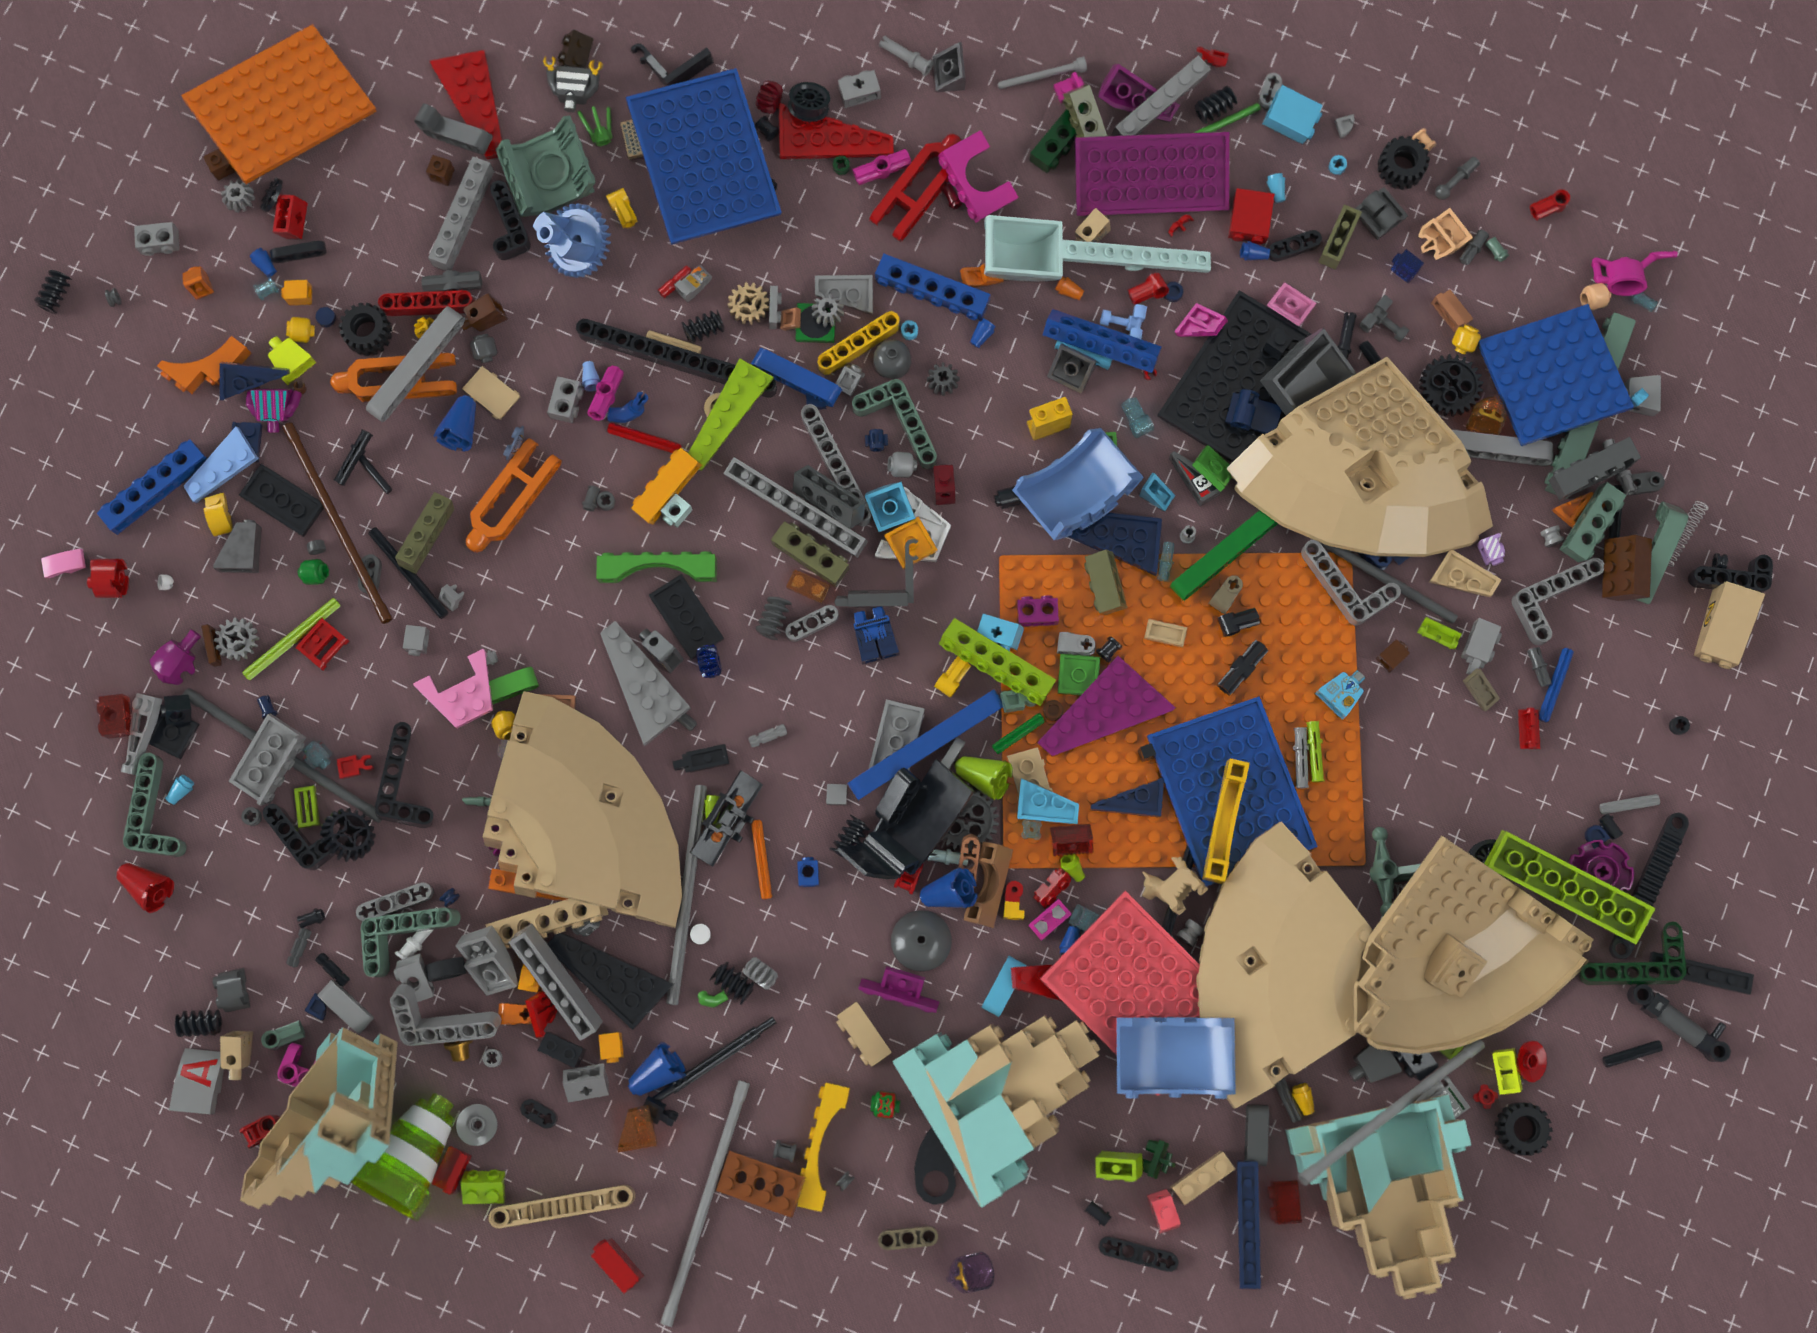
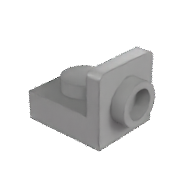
M855 364L846 365L835 384L840 386L843 392L851 396L861 378H864L865 373L862 372L861 367Z

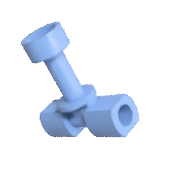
M1136 304L1133 315H1129L1128 319L1113 316L1111 311L1103 309L1100 325L1108 326L1109 323L1126 326V331H1130V336L1141 339L1143 332L1141 323L1145 320L1147 306Z

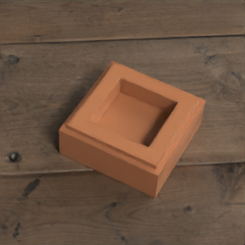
M796 307L781 311L782 330L800 328L801 309Z

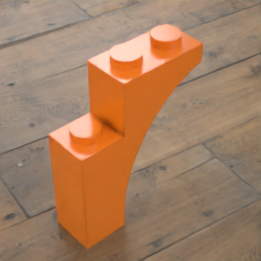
M231 336L217 351L203 359L190 363H170L161 360L157 367L162 371L160 375L168 381L173 379L176 382L175 386L183 393L187 390L193 394L204 380L212 386L215 384L220 386L221 362L243 364L251 352L246 346Z

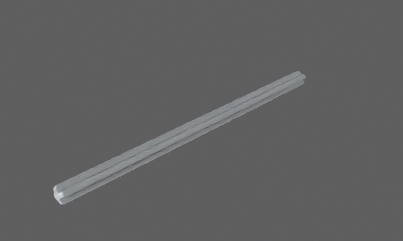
M696 785L682 882V900L677 919L669 982L674 983V986L668 991L666 1001L670 1005H678L698 860V857L691 854L690 851L701 835V823L705 808L704 799H706L707 786Z

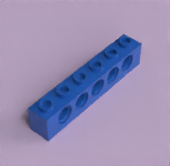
M884 253L875 272V281L884 287H894L900 293L905 294L907 292L918 300H928L934 306L949 308V311L952 313H962L974 321L977 319L982 321L990 302L991 294ZM894 273L901 274L899 278H894L891 275ZM914 279L919 281L916 285H912L909 282ZM930 286H934L937 288V290L934 292H930L927 290V288ZM947 293L955 295L951 299L945 297ZM970 300L972 301V304L965 305L963 304V301Z
M1052 309L1043 331V336L1150 373L1155 368L1162 346Z
M189 439L182 442L177 450L167 454L158 465L149 468L144 476L135 479L131 486L126 490L120 491L115 499L102 505L97 512L98 516L112 532L118 535L189 479L207 460V457L192 440ZM187 458L186 462L180 465L181 460ZM171 470V474L165 477V473ZM156 482L155 487L149 489L150 484ZM140 494V498L134 502V497ZM124 507V511L118 514L119 509Z

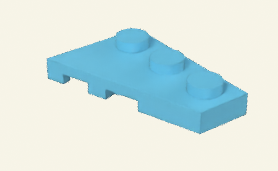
M1021 778L1017 819L1078 824L1079 803Z

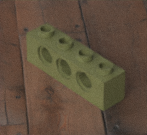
M1082 85L1063 94L1065 98L1063 99L1064 105L1071 115V125L1077 132L1076 137L1107 136L1090 85ZM1080 104L1084 106L1082 113L1078 110ZM1087 121L1090 124V130L1088 132L1085 130V124Z
M436 492L433 493L395 557L399 566L415 574L418 572L455 510L451 499Z
M784 521L772 537V545L834 587H837L849 570L848 560L841 555L836 556L831 553L832 550L825 544L819 545L816 543V539L812 535L801 533L799 531L800 528L794 523L790 522L788 524ZM794 538H798L801 541L797 546L791 545L790 542ZM809 549L817 551L813 557L807 556L806 552ZM825 560L833 562L832 566L828 568L822 566V563Z

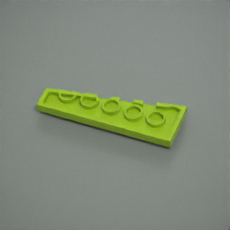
M739 358L688 452L702 464L699 470L702 471L719 450V447L723 445L733 429L737 427L740 420L772 382L773 376Z

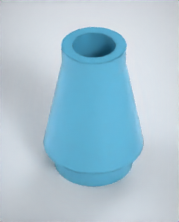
M1277 173L1268 176L1266 183L1270 192L1275 194L1274 203L1285 201V177H1283V174Z
M185 775L176 777L165 799L175 805L193 790L194 782Z

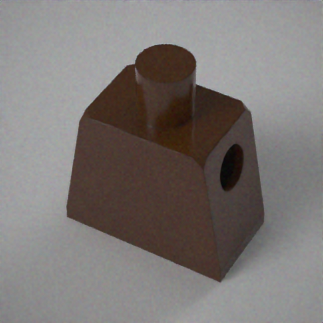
M487 293L464 307L466 317L461 328L465 331L473 327L481 332L508 320L501 303Z

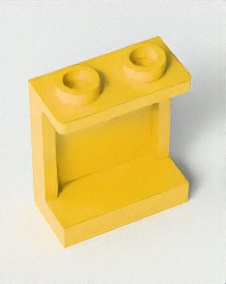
M1066 397L1029 410L1032 420L1027 421V425L1033 441L1070 428L1073 413Z

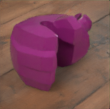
M191 629L181 642L173 639L169 640L152 656L149 663L160 681L167 684L180 685L183 682V679L180 677L182 672L186 671L191 676L196 672L193 664L195 655L191 652V648L201 638L196 631Z

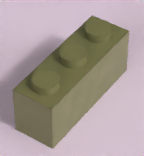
M1344 204L1318 263L1336 270L1362 213L1361 211Z
M1103 550L1085 556L1086 563H1084V566L1091 579L1089 586L1095 595L1094 605L1096 610L1100 614L1107 615L1126 609L1127 604L1113 552Z

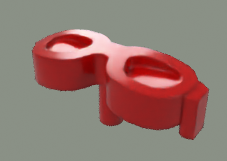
M1188 214L1182 216L1177 222L1172 224L1168 234L1173 237V233L1179 227L1185 232L1187 229L1183 224L1190 220L1194 221V219Z

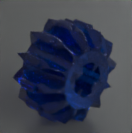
M714 645L698 647L696 655L701 676L704 678H715L721 675L722 668L717 647Z

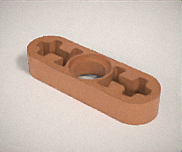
M968 834L963 837L961 842L958 868L965 869L963 866L964 860L972 859L974 865L966 869L973 873L972 875L976 881L980 842L977 836ZM970 840L975 844L972 846V854L968 853L967 844H969Z

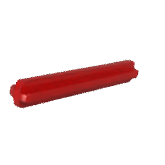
M612 422L609 423L607 428L609 434L670 453L682 448L679 443Z

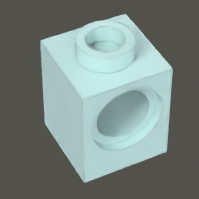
M675 494L662 508L661 513L664 516L662 519L671 526L673 524L678 528L692 512V507L679 495ZM673 509H680L678 515L673 516L670 514Z

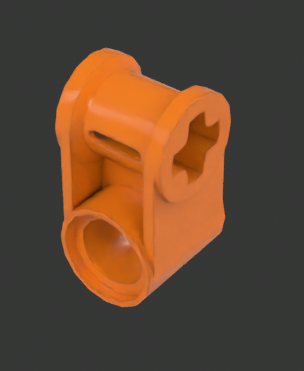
M499 1004L498 1014L502 1019L501 1025L532 1024L530 1016L524 1017V1013L528 1012L526 1005Z

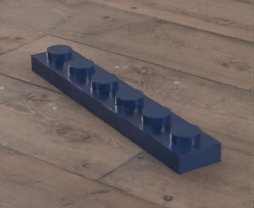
M1237 1161L1240 1289H1261L1258 1161Z

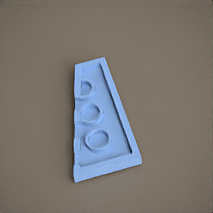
M236 426L184 485L193 502H199L259 459L239 427Z

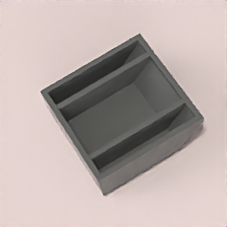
M1321 328L1298 342L1260 382L1284 414L1288 415L1298 406L1357 373L1326 330Z

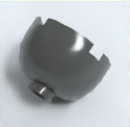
M890 339L882 342L874 352L873 364L875 370L884 378L898 379L908 373L911 366V354L908 347L898 340Z

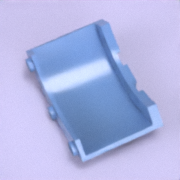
M1101 428L1087 430L1083 438L1060 459L1054 460L1048 467L1033 474L1021 476L1016 481L1012 491L1052 539L1058 540L1072 535V531L1077 528L1083 530L1101 519L1118 505V499L1124 494L1128 496L1144 477Z
M1117 1018V1094H1126V1098H1138V1094H1169L1171 1098H1180L1181 1094L1215 1095V1099H1227V1095L1236 1094L1235 1018Z

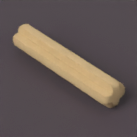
M651 330L646 334L647 338L701 353V346Z

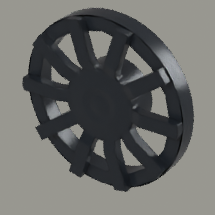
M275 177L274 181L270 182L269 189L265 190L266 195L262 198L261 201L263 203L260 206L263 211H270L277 201L283 185L281 179Z

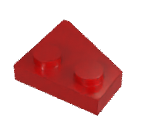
M544 990L525 1000L536 1037H543L545 1035V1027L548 1023L553 1022L558 1012Z

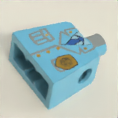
M1358 670L1350 677L1345 672H1342L1322 686L1315 694L1343 720L1363 694L1364 690L1359 684L1365 677Z

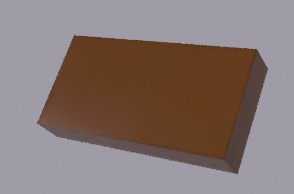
M208 624L202 625L208 662L214 667L221 666L220 651L215 648L218 645L214 641L217 638L215 628Z

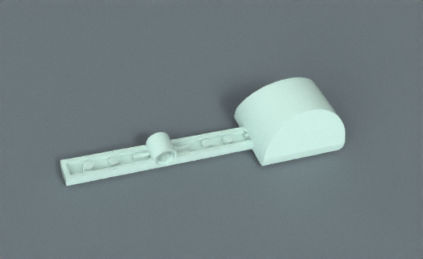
M994 215L986 216L984 221V275L992 278L1015 281L1060 280L1063 277V261L1125 266V269L1129 271H1139L1143 268L1203 273L1211 271V252L1063 240L1062 221Z

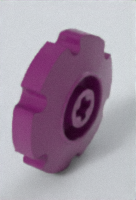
M1603 840L1590 841L1578 847L1579 855L1573 854L1570 856L1569 864L1621 891H1629L1634 880V868L1627 865L1630 857L1617 844L1612 842L1605 846ZM1599 843V847L1594 849L1591 844ZM1598 869L1603 873V876H1600V873L1597 872Z

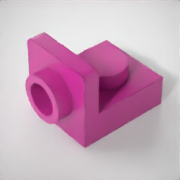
M1073 72L1071 78L1054 84L1053 88L1062 104L1064 103L1063 99H1065L1064 93L1084 85L1082 78L1078 77L1076 72Z

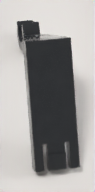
M637 43L631 47L632 53L636 54L637 51H642L645 54L643 57H640L641 64L647 63L665 87L688 81L714 63L712 54L706 47L668 74L643 44Z

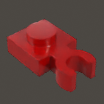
M357 755L336 759L339 778L346 779L361 775L360 769L366 771L373 770V765H365V762L368 759H372V756L364 755L360 760H358Z

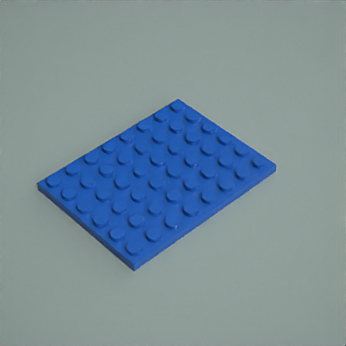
M737 68L626 97L628 109L671 245L782 214Z
M1260 696L1147 735L1149 744L1152 743L1156 753L1154 758L1164 780L1186 843L1190 849L1198 875L1206 886L1215 884V882L1202 880L1225 765L1230 758L1250 764L1236 817L1227 876L1234 869L1236 863L1244 856L1252 842L1278 822H1282L1307 850L1318 847Z

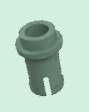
M1496 237L1486 242V246L1495 256V260L1502 262L1509 256L1508 250L1501 246Z

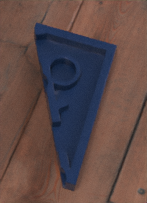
M221 362L220 400H225L231 396L290 374V369Z
M1160 778L1157 781L1127 790L1111 798L1100 800L1092 804L1090 810L1160 818L1164 780Z

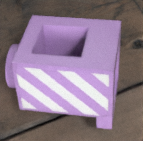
M1500 533L1481 539L1476 544L1485 566L1489 564L1496 566L1504 562L1505 548L1498 541L1501 537Z

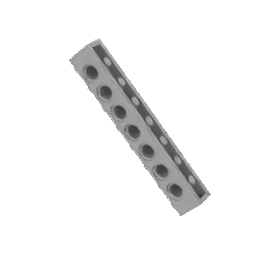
M733 457L723 473L731 480L857 558L868 543L864 537Z

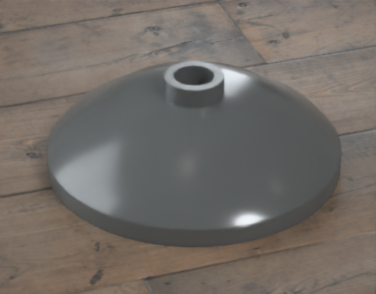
M919 910L904 915L896 923L892 931L891 946L895 957L903 966L914 971H929L938 967L945 961L951 949L952 938L949 927L941 917L929 911ZM923 936L925 942L923 944L918 943V937Z

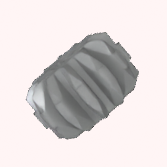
M237 179L236 183L230 180L229 186L224 185L225 191L221 192L223 196L222 202L227 205L226 207L229 210L234 209L235 212L239 213L240 209L246 212L247 206L252 207L250 201H254L255 197L253 195L254 190L249 184L245 185L244 182Z
M822 294V300L816 298V304L812 305V310H814L812 316L817 318L816 322L818 324L823 321L824 327L828 323L834 326V320L840 322V316H844V311L841 310L844 308V305L839 303V297L833 299V295L829 294V297L826 298ZM829 308L831 312L827 313L825 309Z
M752 957L743 969L747 977L765 990H769L778 978L777 972L756 957Z

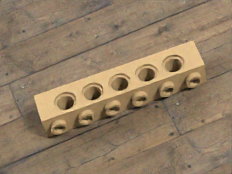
M566 899L486 924V927L493 926L506 949H510L509 941L512 937L509 936V930L511 928L514 936L517 932L527 927L528 923H532L541 937L546 938L548 937L547 933H563L566 931L565 928L572 926V929L584 926L583 922L590 921V923L602 921L603 916L609 914L607 908L573 899ZM583 906L586 907L585 915H583L581 911ZM565 911L568 913V918L566 921L563 918V914ZM547 917H548L549 920H550V923H549L548 926H546V924H545V919H546Z

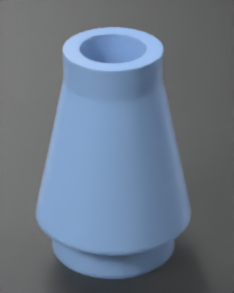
M586 361L582 364V386L586 391H596V385L601 380L595 369L594 362Z

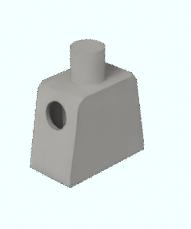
M1661 375L1633 377L1624 383L1630 398L1641 388L1649 394L1640 405L1634 406L1629 411L1653 417L1661 411Z

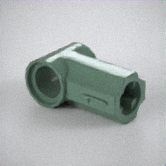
M296 1021L278 1029L266 1031L262 1035L261 1043L265 1048L278 1050L284 1045L305 1038V1031L301 1022ZM276 1035L277 1042L271 1046L268 1040L270 1036Z

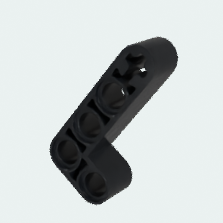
M497 180L491 184L490 191L508 234L495 239L493 249L499 259L509 260L528 252L531 248V242L506 183ZM499 191H502L504 197H500ZM511 206L510 210L503 211L505 207ZM518 223L516 227H510L511 224ZM521 239H524V240H525L524 243H522V244H517V242H518L519 240H521ZM503 246H506V247H507L506 250H504V251H499V249H500L501 247H503Z
M1760 555L1750 561L1748 572L1700 566L1688 575V582L1696 588L1713 590L1726 581L1739 585L1736 580L1739 578L1742 581L1743 587L1763 593L1772 584L1773 561L1768 555ZM1757 562H1761L1763 564V569H1761L1758 566ZM1717 575L1722 578L1723 583L1718 582ZM1756 581L1761 582L1762 588L1757 586Z
M269 804L264 808V819L301 867L308 870H316L333 857L330 856V849L328 852L323 853L322 848L324 844L321 843V839L311 845L282 807ZM274 810L276 811V813H275L276 816H277L279 819H281L280 821H279L278 819L272 817V816L274 815V814H273V811H274ZM285 825L290 826V831L287 834H283V827ZM301 840V848L295 850L294 845L296 841ZM309 856H313L314 861L308 866L306 860Z

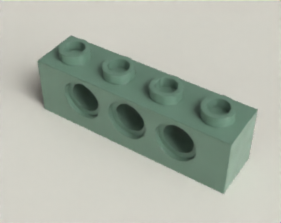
M1608 482L1600 484L1559 550L1578 563L1589 560L1595 552L1593 549L1596 544L1603 540L1605 536L1603 534L1604 531L1614 522L1615 518L1613 516L1623 507L1625 503L1623 500L1626 494ZM1603 503H1604V504L1606 505V507H1607V510H1606V511H1604L1603 508H1602V504H1603ZM1593 519H1594V520L1596 521V523H1597V527H1596V528H1595V527L1593 526V524H1592V520H1593ZM1583 535H1584V536L1586 537V539H1587V543H1586V544L1583 543V541H1582V536H1583Z

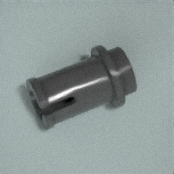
M592 485L588 486L585 501L582 502L584 510L593 512L597 508L596 502L600 488Z

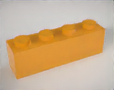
M682 448L675 450L671 454V460L667 465H663L658 470V476L654 480H650L645 486L646 490L644 493L638 495L633 501L634 505L631 509L649 524L653 525L662 515V508L675 494L678 495L702 466L701 463Z

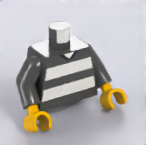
M552 56V64H548L547 58L544 57L543 63L548 67L546 70L548 85L552 93L558 97L559 102L565 103V111L575 112L576 104H586L587 99H590L598 90L600 78L598 71L603 67L602 62L598 63L597 69L594 67V60L589 63L590 69L556 66L555 69L553 68V65L556 63L555 57Z

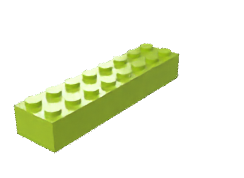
M1504 830L1501 831L1484 863L1498 874L1634 944L1638 943L1656 909Z

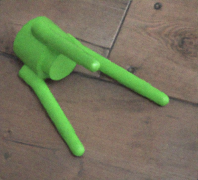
M592 106L597 126L594 129V133L579 110L577 113L590 134L592 142L596 143L597 146L609 144L611 142L610 139L613 138L610 107H607V129H605L600 124L595 106Z

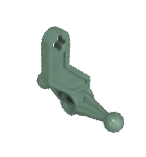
M1376 827L1372 831V837L1377 842L1375 858L1369 874L1372 881L1378 886L1383 901L1380 913L1384 916L1392 905L1394 883L1409 881L1421 864L1397 867L1390 859L1385 840L1388 838L1387 830L1383 827Z

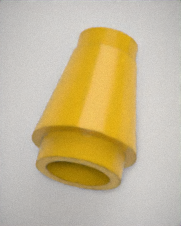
M1301 1083L1292 1087V1096L1303 1115L1314 1113L1312 1090L1308 1083Z

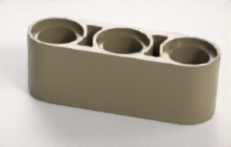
M932 1226L889 1229L880 1233L878 1243L884 1250L927 1247L937 1242L938 1232ZM927 1230H931L935 1234L934 1240L930 1242L923 1239V1233ZM906 1232L914 1235V1241L910 1244L902 1240V1236ZM885 1234H890L893 1237L894 1241L889 1246L882 1243L881 1239Z

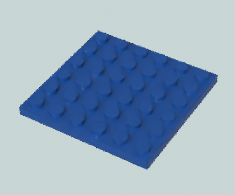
M1589 304L1479 340L1478 347L1521 446L1632 410L1634 407Z

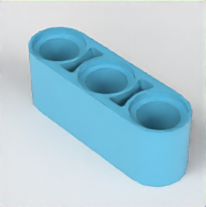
M1008 956L981 1008L1000 1017L1014 991L1011 968L1025 967L1027 965Z

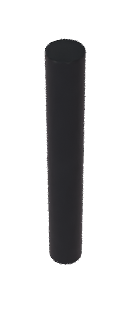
M362 454L358 461L383 491L389 494L392 488Z

